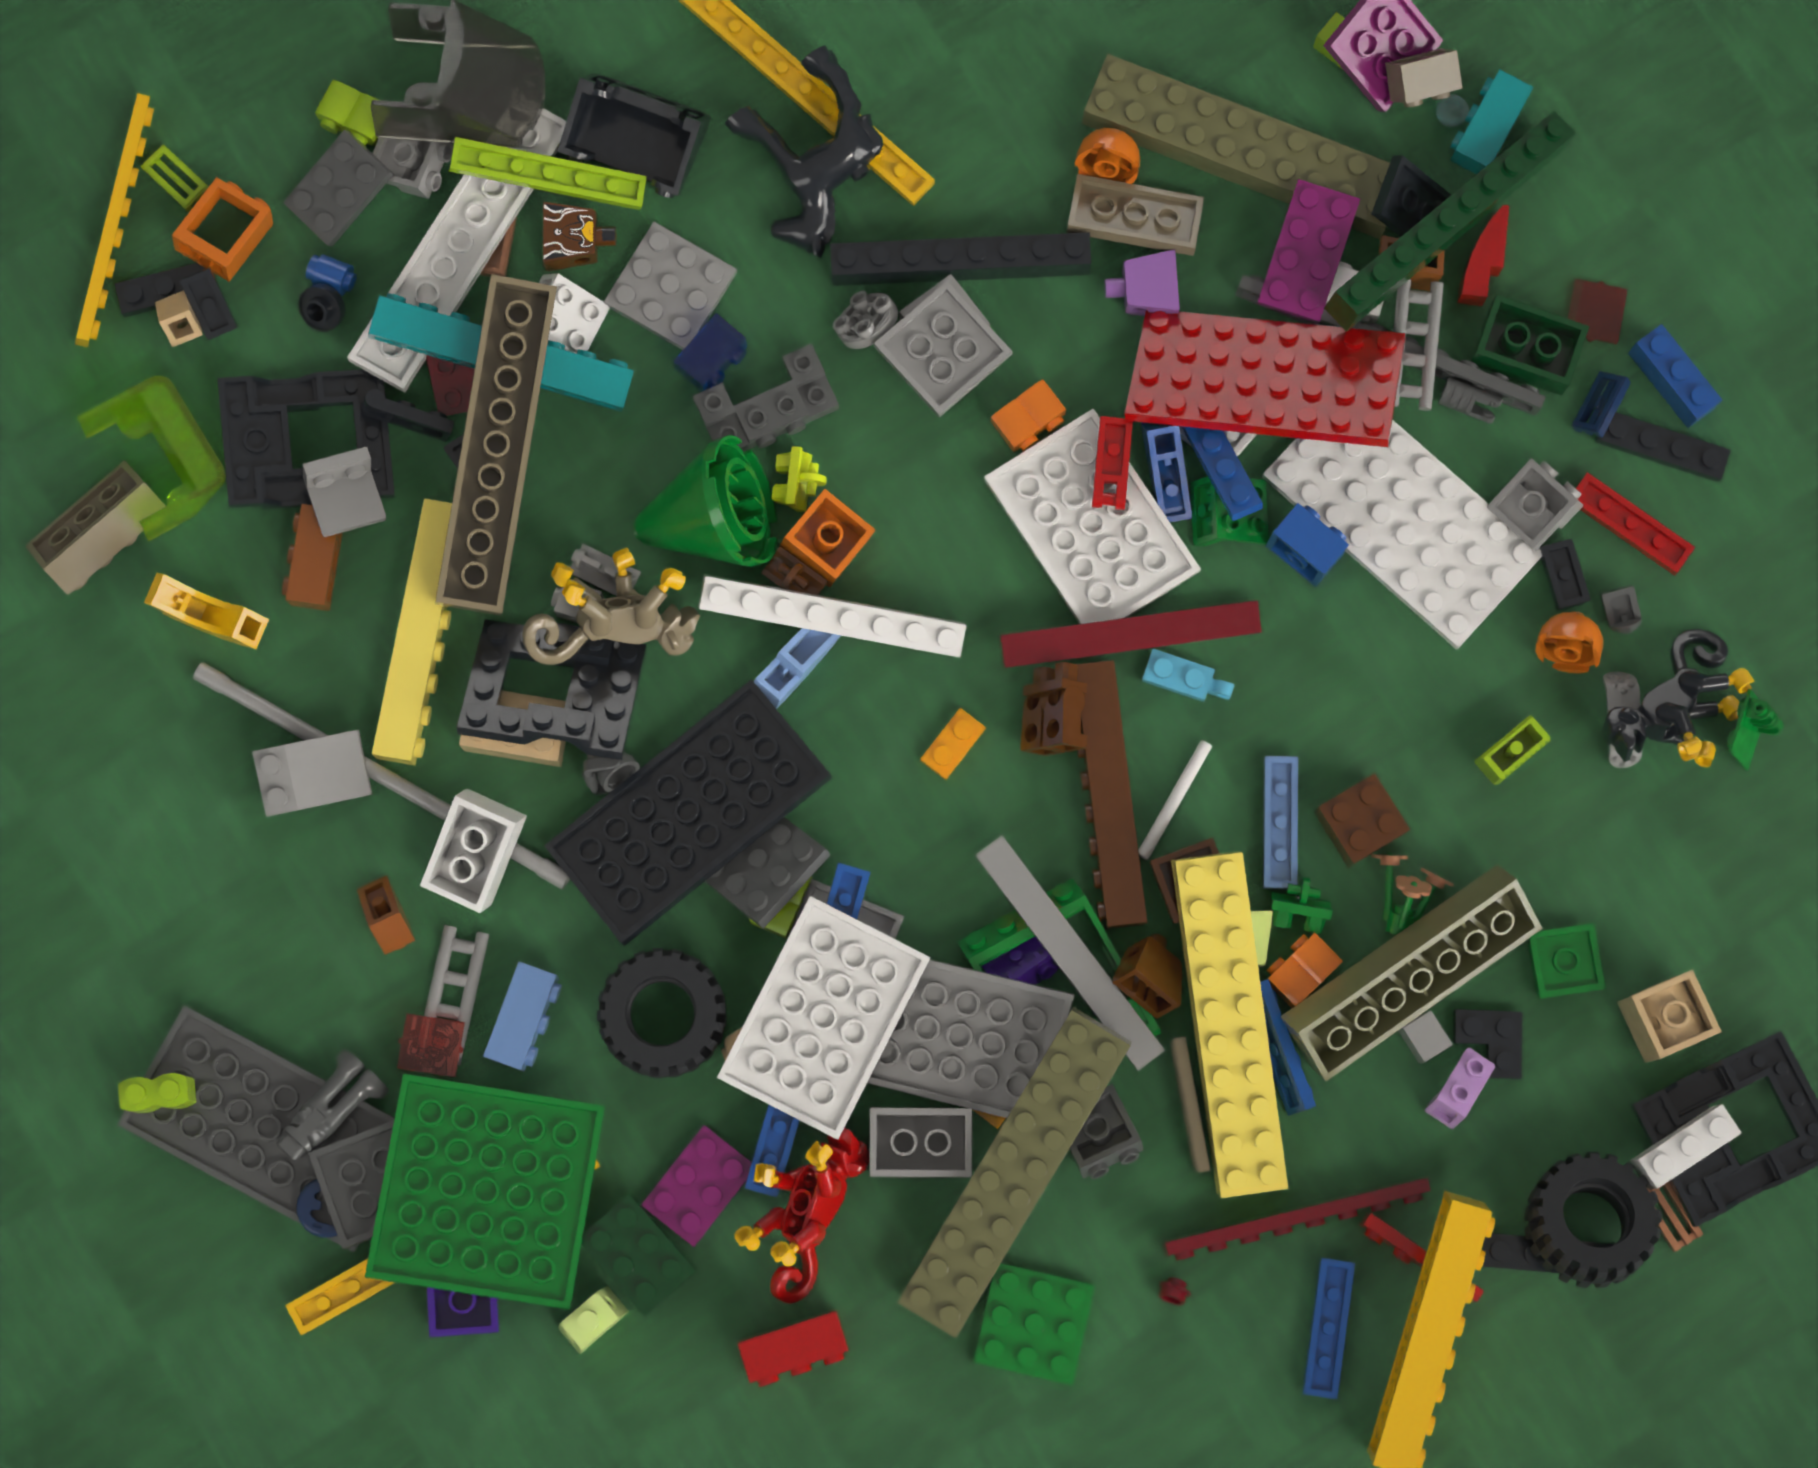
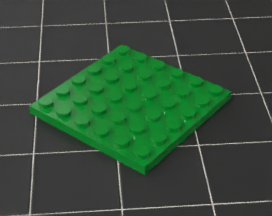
M403 1074L365 1278L570 1310L605 1106Z

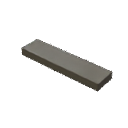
M1175 1038L1170 1042L1193 1171L1195 1173L1210 1171L1186 1038Z

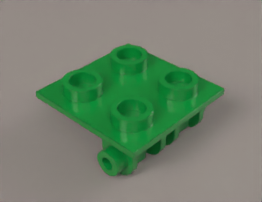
M1748 689L1746 698H1742L1737 710L1739 719L1736 728L1732 729L1729 733L1727 741L1728 751L1745 771L1749 770L1760 733L1774 736L1781 733L1784 728L1782 719L1771 708V705L1767 701L1759 700L1752 689Z

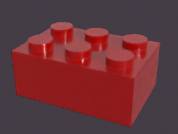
M837 1310L737 1343L749 1383L757 1381L759 1387L779 1381L778 1374L789 1370L792 1377L811 1371V1363L823 1360L825 1366L844 1360L843 1353L849 1351Z

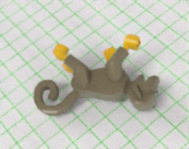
M626 547L612 555L613 562L618 570L615 574L617 597L601 599V596L578 578L570 579L574 572L571 567L557 562L551 572V577L558 586L564 587L562 594L566 601L571 605H578L579 610L576 621L579 628L560 647L554 650H543L536 644L537 631L543 628L546 629L544 640L548 645H554L559 638V627L550 615L536 614L530 617L523 627V644L535 661L545 665L560 664L570 659L588 639L591 641L608 639L638 645L656 639L663 650L669 655L678 656L684 654L694 642L691 634L695 630L700 614L691 606L678 610L675 604H672L661 615L657 608L668 596L666 592L669 587L678 591L683 587L686 580L685 576L682 575L681 571L666 568L661 574V584L659 586L654 585L646 596L641 595L632 588L631 573L626 571V568L635 565L633 555Z

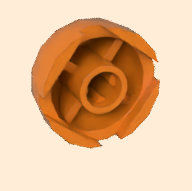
M1116 128L1096 129L1089 133L1080 144L1075 158V167H1078V174L1133 184L1138 176L1140 167L1139 148L1134 139L1124 131Z
M1564 612L1552 616L1541 627L1535 653L1542 662H1544V658L1555 662L1552 664V668L1567 673L1589 672L1590 666L1595 665L1597 667L1600 663L1603 650V636L1599 626L1589 617L1580 612Z

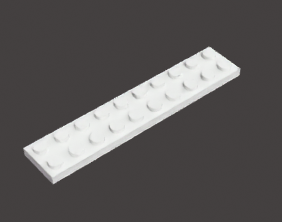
M516 93L484 143L554 157L557 153L566 121ZM463 175L389 293L406 298V303L418 307L419 303L433 305L438 308L437 313L450 316L451 312H456L534 189ZM371 319L348 355V361L405 393L425 362L427 355L368 338Z

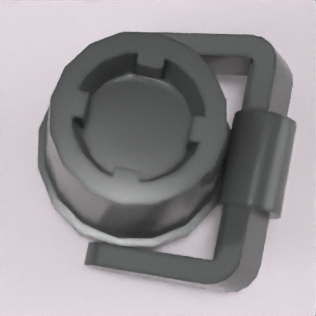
M625 751L622 760L587 755V760L583 762L584 770L582 771V777L586 786L591 789L594 795L609 794L638 771L640 765L632 755H628Z

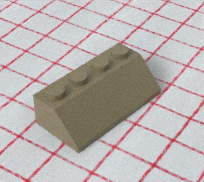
M124 460L27 543L25 547L42 569L69 595L74 590L82 588L87 583L88 578L98 569L106 567L112 561L113 556L121 549L133 544L138 535L149 525L156 524L168 508Z

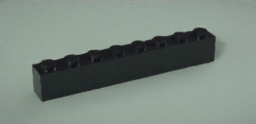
M1090 232L830 243L832 286L940 282L950 274H952L956 281L1089 275L1091 268Z

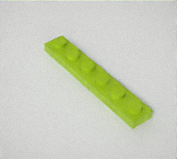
M459 137L454 139L449 172L636 210L642 208L647 176Z

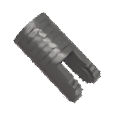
M1448 377L1438 404L1488 424H1493L1494 414L1474 403L1477 401L1490 407L1498 408L1504 399L1493 393Z

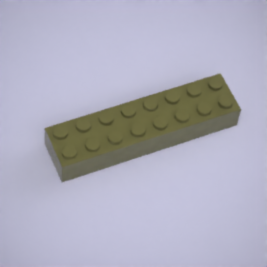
M1497 864L1281 1016V1019L1307 1064L1322 1079L1328 1081L1543 928L1518 880Z

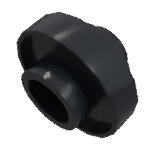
M317 283L305 289L299 297V313L303 321L310 328L320 332H328L343 322L346 314L345 303L341 295L333 287Z

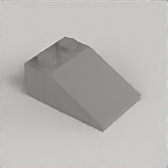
M359 729L252 751L266 817L372 795Z

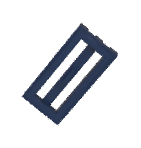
M1599 371L1571 425L1576 432L1581 433L1584 431L1588 435L1594 433L1597 437L1603 438L1631 381L1626 376ZM1609 381V383H1608V385H1607V387H1606V389H1605L1603 395H1601V393H1602V391H1603L1605 385H1606L1607 382ZM1594 407H1596L1589 422L1586 423Z

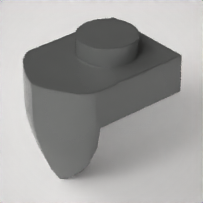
M1632 584L1600 593L1607 625L1611 630L1621 634H1631L1641 625L1642 617Z

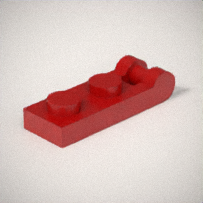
M1100 416L1092 495L1093 508H1102V505L1114 506V510H1125L1133 421H1125V418ZM1104 484L1117 485L1116 493L1103 492Z

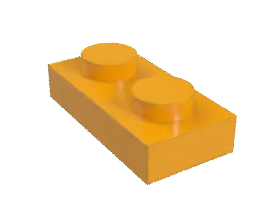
M959 708L920 758V761L946 781L984 733L986 727L962 708Z

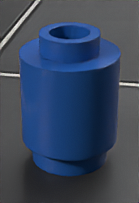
M324 254L321 256L314 255L306 269V279L311 280L313 285L317 283L327 284L333 287L341 296L346 291H352L357 279L353 265Z

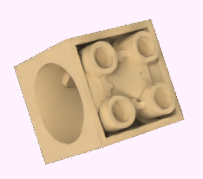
M1693 970L1674 976L1617 1001L1645 1063L1664 1058L1722 1032Z

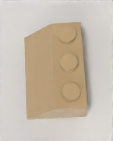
M502 691L499 705L528 709L530 702L564 708L566 701ZM461 735L459 746L466 752L556 767L562 766L566 741L541 738L522 745Z

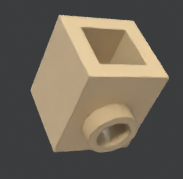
M184 290L155 302L159 323L172 347L203 335L201 325Z

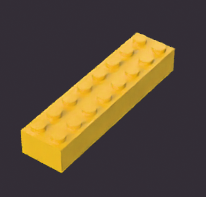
M1444 1191L1367 1452L1374 1466L1380 1468H1422L1426 1456V1449L1422 1448L1426 1435H1432L1436 1422V1416L1432 1415L1436 1402H1442L1445 1393L1446 1383L1442 1382L1445 1369L1451 1370L1456 1355V1350L1452 1349L1455 1336L1461 1337L1464 1330L1466 1317L1462 1316L1465 1303L1470 1304L1472 1302L1476 1287L1475 1284L1471 1283L1475 1270H1481L1485 1259V1251L1481 1250L1485 1237H1491L1495 1225V1218L1491 1217L1492 1211L1484 1202Z

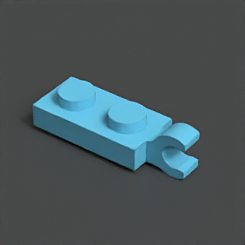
M1152 649L1142 678V682L1202 702L1205 701L1207 693L1229 700L1235 685L1227 681L1212 679L1215 671L1213 668L1156 649Z

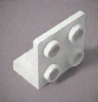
M559 273L543 274L539 283L557 286L548 340L565 345L564 350L576 354L578 350L588 351L609 310V306Z

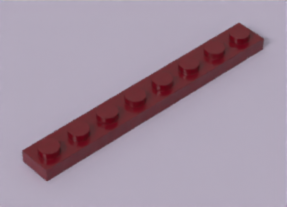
M1423 1178L1164 1242L1163 1247L1166 1256L1174 1255L1175 1261L1194 1257V1249L1207 1247L1208 1253L1228 1248L1226 1241L1239 1239L1242 1245L1259 1241V1233L1271 1230L1273 1237L1293 1232L1292 1225L1305 1222L1307 1229L1326 1224L1324 1217L1337 1214L1339 1220L1359 1216L1357 1209L1370 1206L1371 1213L1391 1208L1390 1201L1400 1198L1403 1199L1404 1204L1424 1200L1422 1193L1429 1192L1431 1189L1428 1178Z

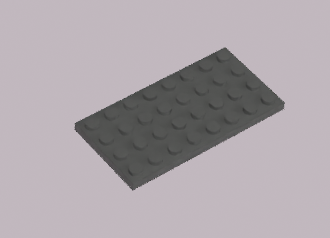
M184 1005L143 1078L153 1080L160 1075L168 1073H178L195 1079L196 1103L183 1109L161 1107L150 1113H136L125 1110L117 1125L300 1223L296 1211L298 1196L309 1182L317 1179L308 1153L304 1152L294 1162L276 1143L285 1134L283 1129L290 1125L299 1109L327 1081ZM341 1090L331 1100L329 1107L335 1106L347 1092ZM363 1101L347 1116L331 1136L314 1148L311 1146L312 1151L385 1124L395 1118ZM319 1192L316 1194V1199L323 1202L321 1210H313L312 1216L319 1222L334 1226L323 1193ZM338 1236L328 1238L341 1245ZM358 1245L350 1247L348 1250L355 1252Z

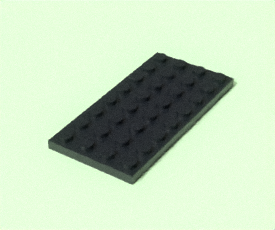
M750 680L544 846L619 942L626 946L833 777L756 684Z

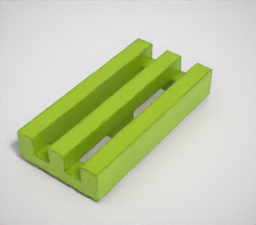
M164 144L140 166L187 212L192 209L191 205L195 202L197 203L209 187ZM165 155L198 188L195 190L190 188L160 158ZM156 164L189 196L184 199L151 167Z

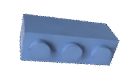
M518 962L483 1057L525 1072L527 1066H533L539 1048L534 1047L539 1034H545L550 1021V1016L546 1015L550 1002L554 1004L557 1002L562 989V985L558 984L559 977L556 974Z

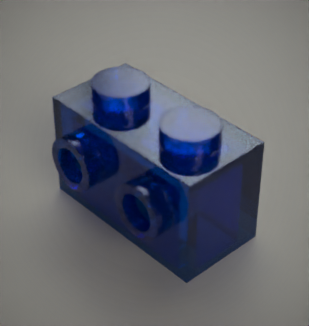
M716 313L674 360L675 370L702 392L719 385L725 379L726 374L724 372L731 364L736 366L747 353L746 337Z

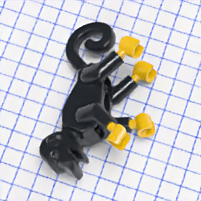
M1689 629L1680 633L1674 639L1670 649V662L1675 676L1649 691L1638 709L1635 710L1630 707L1621 706L1614 707L1608 712L1602 728V737L1606 745L1612 744L1615 747L1617 754L1624 762L1630 760L1634 750L1637 753L1642 751L1648 737L1656 742L1675 744L1679 756L1685 762L1694 759L1695 763L1699 766H1711L1716 753V747L1710 741L1701 742L1698 737H1694L1696 732L1692 720L1717 717L1720 712H1723L1729 721L1739 718L1737 710L1740 702L1735 696L1729 695L1719 703L1716 701L1698 703L1697 696L1699 693L1727 690L1730 685H1734L1738 693L1743 694L1748 692V689H1752L1750 683H1753L1755 680L1745 668L1735 670L1730 676L1726 673L1713 675L1699 673L1696 669L1687 667L1684 649L1693 643L1708 646L1714 651L1713 654L1706 652L1702 646H1696L1692 652V657L1703 667L1718 668L1726 661L1729 652L1728 646L1722 638L1703 629Z

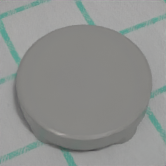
M859 291L851 297L850 305L841 316L834 320L832 327L846 347L851 349L866 348L873 345L895 325L898 309L893 300L886 294H867L865 291Z

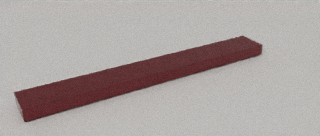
M1258 600L1002 634L999 635L1003 668L1256 634L1262 633Z

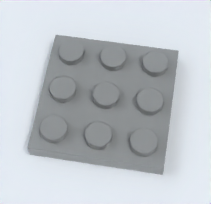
M653 222L604 300V303L613 311L688 353L736 276L737 269L658 223Z
M948 281L944 282L874 343V348L939 418L1006 361L1013 352Z

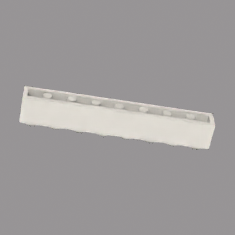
M704 574L698 603L699 609L959 658L966 630V624L963 622Z

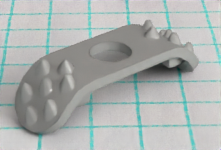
M1617 671L1606 673L1603 676V684L1606 690L1607 714L1614 707L1624 706L1635 710L1640 707L1639 685L1633 675ZM1612 744L1609 745L1608 759L1611 765L1616 768L1633 766L1641 759L1642 751L1637 753L1634 750L1630 760L1624 762L1617 754L1615 747Z

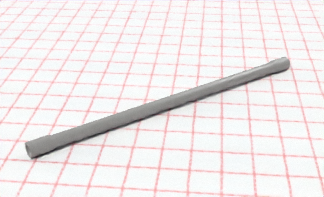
M204 662L194 672V680L217 693L224 694L304 741L329 736L232 681L227 675ZM365 756L369 778L442 820H446L451 807L450 804ZM516 843L511 855L512 860L532 870L537 876L561 890L565 888L570 878L560 865L547 858H542Z

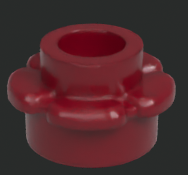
M1168 1277L1167 1281L1160 1282L1158 1297L1167 1303L1183 1306L1186 1297L1191 1296V1292L1186 1289L1187 1283L1183 1280Z

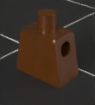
M1159 934L1150 935L1130 946L1125 951L1112 980L1115 986L1156 1019L1181 1005L1182 963L1166 949L1167 939Z

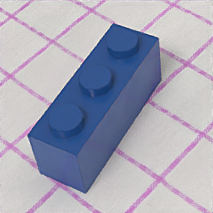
M1662 324L1636 342L1628 352L1687 428H1690L1712 412L1723 401Z

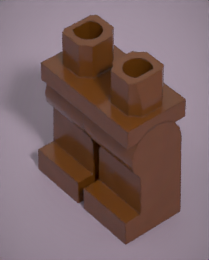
M1060 662L1055 663V669L1050 667L1034 668L1033 684L1023 686V696L1027 697L1023 705L1020 751L1050 756L1087 749L1088 735L1081 734V712L1085 706L1083 694L1087 693V683L1077 681L1078 665Z

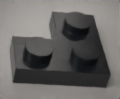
M1455 1009L1453 1044L1486 1045V1059L1495 1065L1489 1079H1522L1523 1012Z

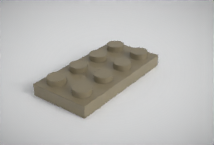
M1077 174L1066 233L1090 232V237L1164 251L1175 250V253L1194 256L1204 197Z

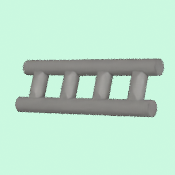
M1411 279L1397 289L1393 332L1405 333V339L1406 334L1425 336L1424 355L1403 351L1395 407L1399 406L1400 397L1419 399V410L1430 411L1432 409L1444 286L1442 282H1431L1430 292L1410 290ZM1409 303L1428 305L1427 323L1407 321ZM1403 365L1422 367L1421 386L1401 384Z
M444 925L418 1044L420 1048H423L428 1019H432L426 1048L434 1046L432 1044V1033L437 1016L457 1020L456 1023L464 1024L457 1065H461L489 934L476 932L475 941L473 942L455 938L457 928ZM452 951L471 955L467 974L448 971ZM444 984L464 987L460 1007L440 1003ZM435 1036L433 1041L437 1045L435 1048L443 1049L442 1047H445L447 1039L444 1038L442 1040L441 1037L437 1038Z

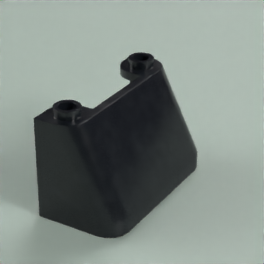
M592 73L579 79L557 152L566 154V160L580 163L595 160L625 172L647 176L646 180L651 181V185L656 188L655 193L667 198H673L674 195H680L707 132L711 116L613 78Z

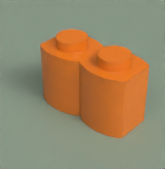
M1042 379L991 416L990 422L1013 452L1020 448L1024 452L1039 441L1036 437L1038 434L1046 429L1050 433L1061 426L1065 421L1062 417L1066 415L1067 409L1044 379Z
M1313 933L1309 938L1305 934L1300 936L1290 946L1294 953L1286 961L1280 956L1266 970L1270 974L1266 980L1269 979L1272 989L1291 1008L1305 1000L1343 962L1316 933Z

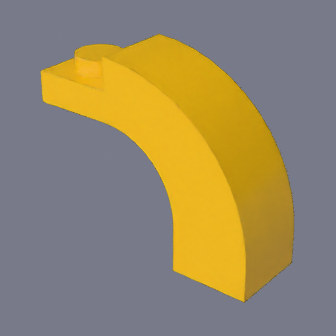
M156 573L144 601L145 604L161 611L162 614L223 640L252 649H257L269 619L246 607L208 596L162 573Z

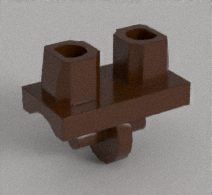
M782 547L778 548L771 561L761 572L783 589L819 595L828 583L825 578Z

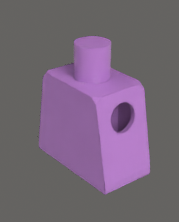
M1175 250L1124 261L1122 278L1104 279L1105 298L1124 297V308L1127 314L1145 316L1146 310L1153 313L1156 311H1163L1169 314L1179 313Z

